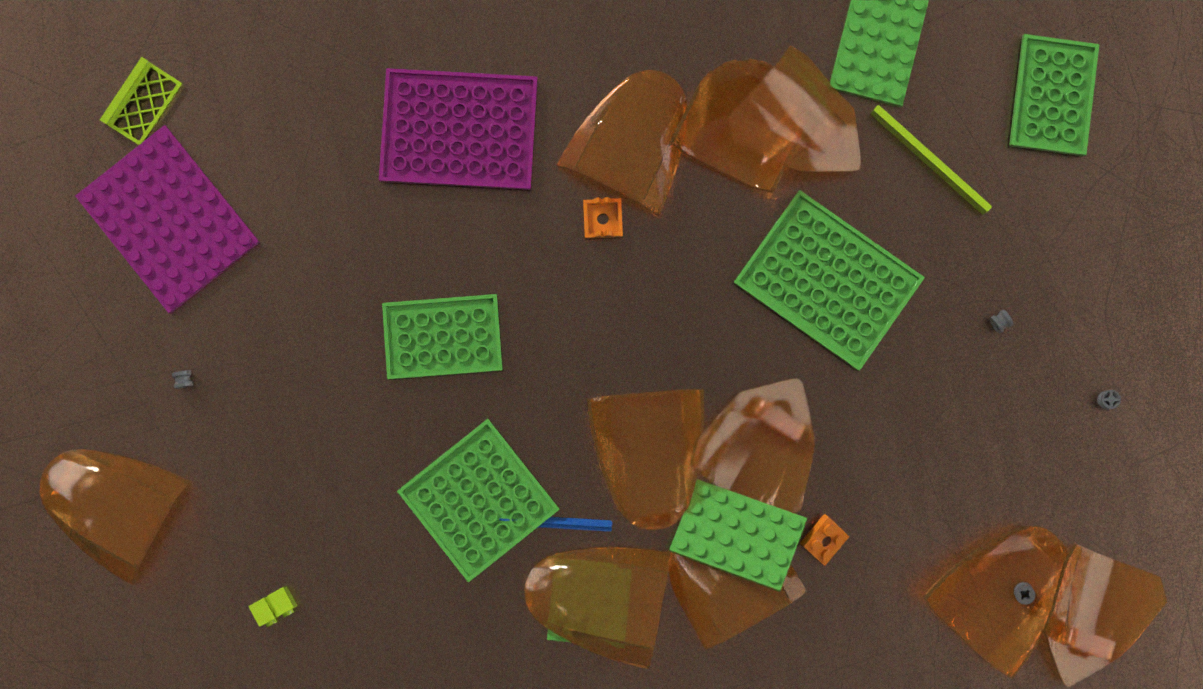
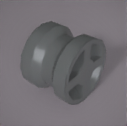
M1004 309L999 311L997 316L993 315L989 318L991 325L999 334L1006 327L1010 328L1013 326L1010 315Z
M191 370L172 373V378L175 379L174 389L194 386L193 381L190 379L192 375Z
M1107 390L1098 395L1097 402L1102 409H1115L1121 403V396L1114 390Z
M1020 582L1015 586L1014 595L1019 603L1027 605L1034 601L1035 591L1029 583Z

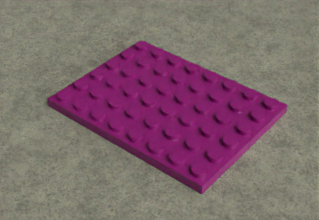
M386 68L379 181L531 190L537 76Z
M166 125L75 195L170 314L260 243Z

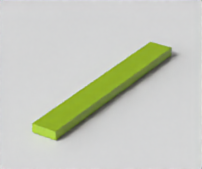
M877 105L871 115L982 215L992 208L985 199L881 106Z

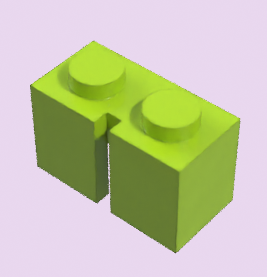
M284 586L248 607L259 627L263 625L269 627L277 622V617L283 615L285 618L294 613L293 608L297 607V604L288 587Z

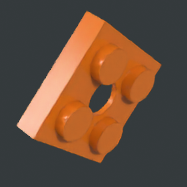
M598 197L593 200H583L585 239L623 237L621 198L611 199L605 197L600 199ZM600 214L608 216L609 220L606 224L598 222L597 218Z
M824 514L800 544L825 566L850 536L829 516ZM830 536V543L827 546H823V539Z

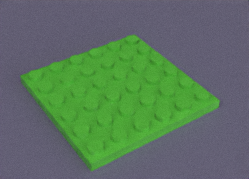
M489 419L485 420L397 490L468 583L560 510ZM499 518L510 519V521H499Z

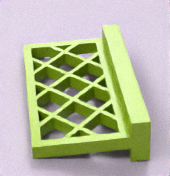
M141 57L100 118V121L140 145L147 139L182 86V83ZM151 68L158 72L159 80L148 82L147 74ZM172 81L176 86L172 91L165 92L163 82ZM160 83L162 93L151 95L149 85ZM146 85L149 95L138 97L136 90L139 86ZM163 96V106L154 108L152 98ZM149 98L152 109L141 110L139 100ZM136 101L138 111L127 113L126 105L128 102ZM153 112V121L144 124L142 113ZM139 114L141 124L130 126L128 116ZM126 117L128 127L118 128L114 123L118 118ZM142 127L143 136L140 140H137L133 137L131 129Z

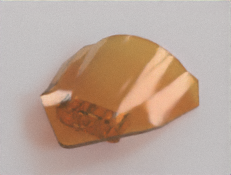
M791 45L766 77L728 116L734 142L800 172H855L861 166L854 108L830 84L829 80L806 54Z
M789 379L739 392L695 440L690 465L718 487L794 514L802 510L815 447V437L802 382L799 379Z
M1075 543L1073 544L1063 563L1051 611L1043 628L1050 654L1062 684L1072 686L1120 658L1137 641L1167 603L1160 576L1106 557Z

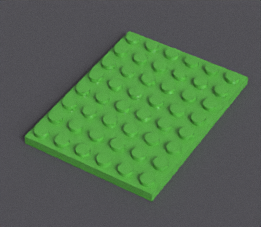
M799 190L733 283L854 369L860 371L925 277Z

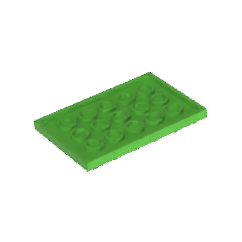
M851 0L828 89L902 107L929 0Z
M1029 34L1022 36L1009 146L1076 156L1087 155L1099 44Z
M497 294L382 303L388 380L503 371Z
M697 479L669 551L781 592L807 518Z

